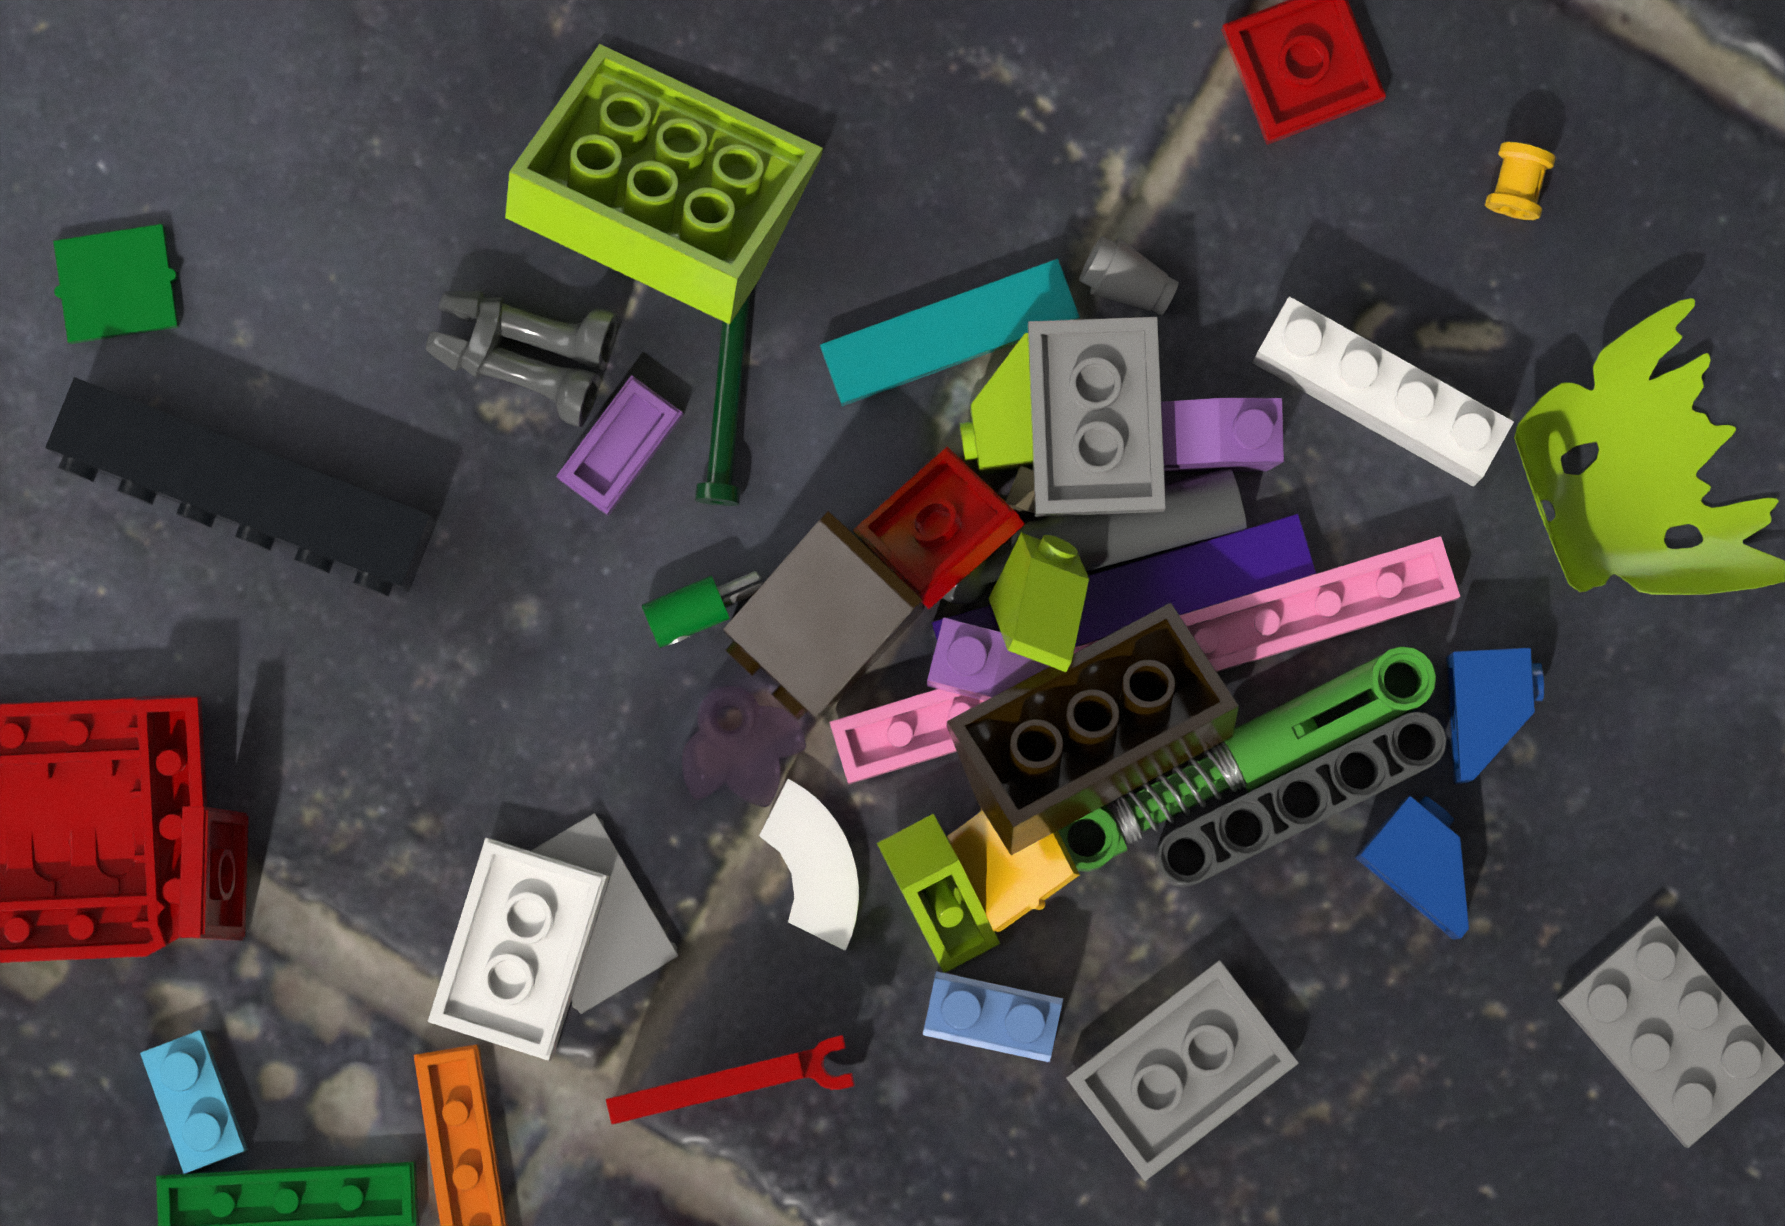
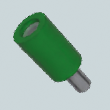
M753 571L718 587L711 575L642 604V609L659 648L675 644L693 634L729 620L730 617L726 607L754 595L762 586L763 581L750 586L747 585L762 579L759 573ZM744 586H747V587H745V588H743V589H740V590H738V591H736V592H733V593H731V594H728V593H730V592H732V591H735V590H737V589H739V588H742V587H744Z

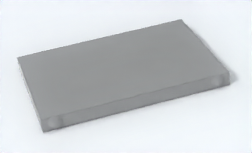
M596 813L531 850L535 853L610 876L572 996V1006L580 1014L585 1013L679 957L676 944L669 940L604 829V821L598 818Z

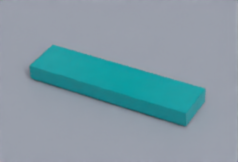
M1055 259L820 344V349L841 406H845L1017 344L1022 336L1028 333V321L1079 320L1080 317L1059 260Z

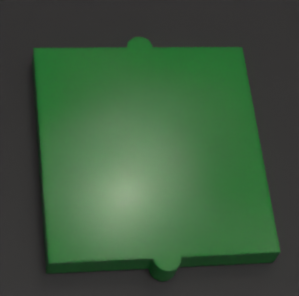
M163 224L53 241L59 286L54 289V294L62 300L67 342L69 344L179 327L173 282L178 279V274L170 268L165 227Z

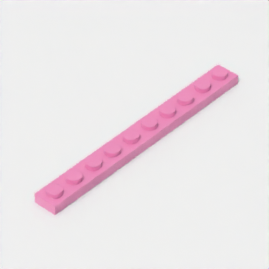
M1440 536L1180 615V618L1215 671L1220 672L1459 599L1460 594L1442 537ZM1097 641L1075 647L1074 653L1086 648L1087 646ZM936 689L829 722L848 785L957 752L947 729V721L984 701Z

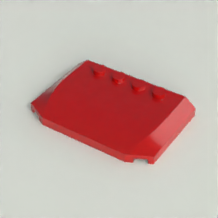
M166 695L0 703V963L147 957L179 938L182 806L207 807L201 696Z

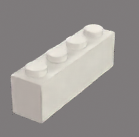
M1290 296L1252 362L1473 487L1485 475L1514 421Z

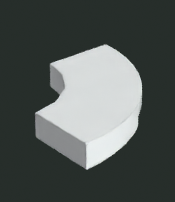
M787 779L759 836L780 852L791 871L794 902L788 923L846 951L853 935L859 906V883L853 853L846 836L828 809L806 789Z

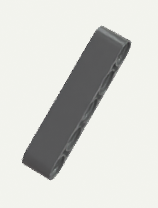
M1413 712L1403 715L1173 830L1160 841L1156 848L1154 861L1157 872L1164 881L1173 886L1189 887L1196 885L1431 767L1440 760L1446 746V736L1443 727L1437 719L1427 713ZM1409 725L1417 726L1428 735L1430 749L1424 759L1411 760L1405 757L1399 750L1397 743L1398 735L1403 727ZM1347 755H1361L1371 763L1373 779L1368 787L1354 789L1343 781L1340 774V766ZM1295 782L1304 783L1315 793L1316 808L1309 817H1294L1284 808L1282 801L1283 792L1289 784ZM1237 811L1248 812L1258 821L1260 828L1259 836L1253 845L1241 847L1233 844L1228 839L1225 832V823L1231 813ZM1190 840L1199 847L1203 858L1198 872L1190 876L1179 875L1169 866L1167 859L1168 850L1175 841Z

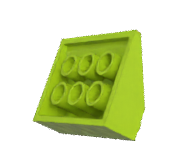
M599 44L509 171L505 218L727 324H731L759 281L822 156L823 148Z

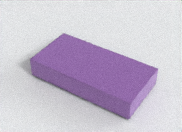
M631 375L557 474V479L609 516L684 416L683 412Z

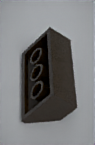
M1170 602L1074 653L1067 672L1048 667L948 720L947 729L978 804L1010 855H1013L1232 737L1239 706Z

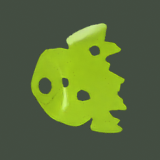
M1694 298L1680 300L1659 310L1606 346L1599 353L1593 366L1595 381L1593 390H1588L1575 383H1561L1542 396L1516 427L1514 439L1541 518L1568 584L1579 592H1586L1594 587L1605 585L1610 576L1614 574L1628 582L1637 591L1652 595L1713 594L1755 589L1785 582V560L1743 544L1744 539L1771 523L1772 517L1770 512L1778 504L1779 501L1777 499L1762 498L1714 508L1706 506L1701 502L1711 487L1696 477V473L1736 431V428L1730 425L1715 426L1710 423L1705 413L1692 410L1694 400L1704 387L1701 377L1709 367L1711 360L1709 354H1703L1680 368L1649 380L1659 359L1682 339V335L1676 331V326L1694 308ZM1593 442L1597 443L1599 449L1597 458L1583 473L1579 475L1564 473L1561 464L1562 455L1576 446ZM1542 500L1549 501L1554 507L1555 518L1552 521L1548 520ZM1686 524L1697 527L1703 537V542L1692 548L1671 549L1664 542L1665 534L1669 528Z

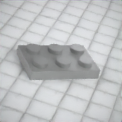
M1157 317L1028 321L1035 517L1164 512L1166 506Z
M1654 916L1557 1000L1684 1147L1689 1148L1785 1064L1782 1058L1658 916Z
M1218 960L1073 1071L1066 1079L1141 1178L1146 1181L1295 1067L1298 1061L1222 962Z

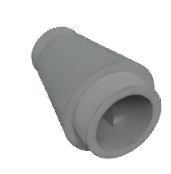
M1104 236L1100 237L1091 251L1079 279L1080 282L1092 287L1090 292L1092 295L1147 311L1151 310L1159 315H1163L1168 308L1179 283L1168 277L1167 273L1120 237L1114 242Z

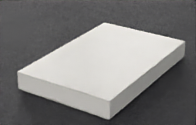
M485 838L428 1022L548 1061L553 1060L610 876L491 838Z

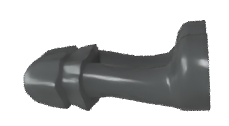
M445 291L438 305L439 310L458 317L463 321H470L476 324L470 342L455 335L430 331L426 341V351L455 372L463 368L476 378L485 375L540 393L556 403L559 419L567 424L583 427L598 396L601 384L600 376L584 369L564 368L501 348L503 337L551 351L575 360L582 365L604 371L608 365L615 340L618 322L616 313L603 309H594L588 313L581 323L576 324L561 322L526 312L504 303L503 297L485 298L482 291Z

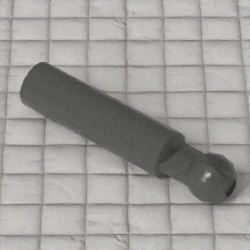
M1226 468L1165 485L1166 509L1164 512L1048 516L1026 522L1023 527L1011 536L1010 542L1002 544L942 598L953 604H969L981 598L990 584L998 580L1021 532L1040 540L1043 535H1052L1067 541L1077 549L1085 571L1088 572L1244 530L1247 528L1246 517L1234 474L1231 468Z

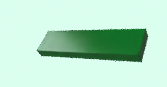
M416 1161L156 1176L158 1226H419Z

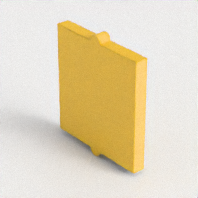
M981 809L980 813L947 836L986 913L993 931L1001 932L1032 909L1042 910L1045 907V900L1080 876L1058 831L1010 855Z

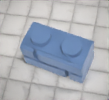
M936 971L923 1035L1050 1062L1063 998Z

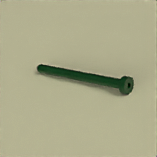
M750 294L731 324L722 321L707 480L704 483L696 484L695 501L704 504L737 506L740 501L741 488L732 485Z

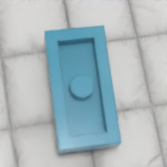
M198 1030L140 1053L184 1174L248 1150L205 1030Z

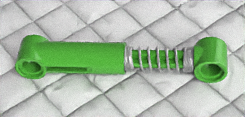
M1397 647L1390 649L1384 654L1234 728L1233 736L1223 741L1221 745L1217 744V747H1212V753L1205 751L1203 759L1199 761L1189 759L1187 767L1183 769L1175 767L1171 775L1167 777L1160 775L1156 779L1157 782L1151 785L1145 783L1141 785V790L1135 793L1130 791L1125 794V797L1121 796L1058 830L1077 870L1089 872L1101 868L1111 858L1127 851L1129 843L1133 844L1134 841L1138 842L1139 838L1142 839L1143 831L1151 827L1158 831L1159 823L1167 819L1170 823H1174V816L1181 812L1189 816V808L1197 804L1205 808V800L1213 796L1221 800V792L1229 788L1236 792L1237 789L1241 790V787H1245L1248 792H1251L1414 711L1429 699L1435 688L1436 675L1433 664L1425 654L1414 648ZM1395 664L1404 665L1415 674L1417 681L1416 690L1411 697L1399 698L1390 694L1386 689L1384 674L1388 666ZM1367 692L1372 702L1318 728L1313 718ZM1081 821H1089L1096 824L1101 829L1104 837L1101 851L1090 857L1076 854L1070 848L1067 839L1071 826Z

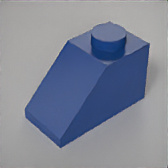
M1531 648L1452 652L1446 657L1454 784H1463L1474 780L1534 714V701H1543V669L1541 663H1532Z
M1408 796L1399 803L1355 856V859L1453 940L1461 939L1469 929L1461 841L1460 837L1449 828L1455 820L1446 810L1429 797L1424 796L1418 803L1411 796Z

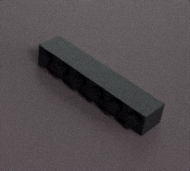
M76 377L73 378L45 447L62 458L58 468L69 474L90 482L95 481L98 472L121 481L117 491L126 496L153 505L157 495L180 503L176 514L185 519L212 528L215 518L239 526L235 537L268 551H271L274 541L298 549L294 558L295 561L330 574L333 564L357 572L353 581L354 584L389 597L392 587L406 592L410 591L437 523L427 513Z

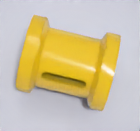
M1517 142L1501 143L1498 155L1503 158L1495 192L1487 195L1485 206L1496 213L1522 220L1539 219L1542 207L1537 203L1547 169L1554 167L1556 157L1549 151L1532 145Z

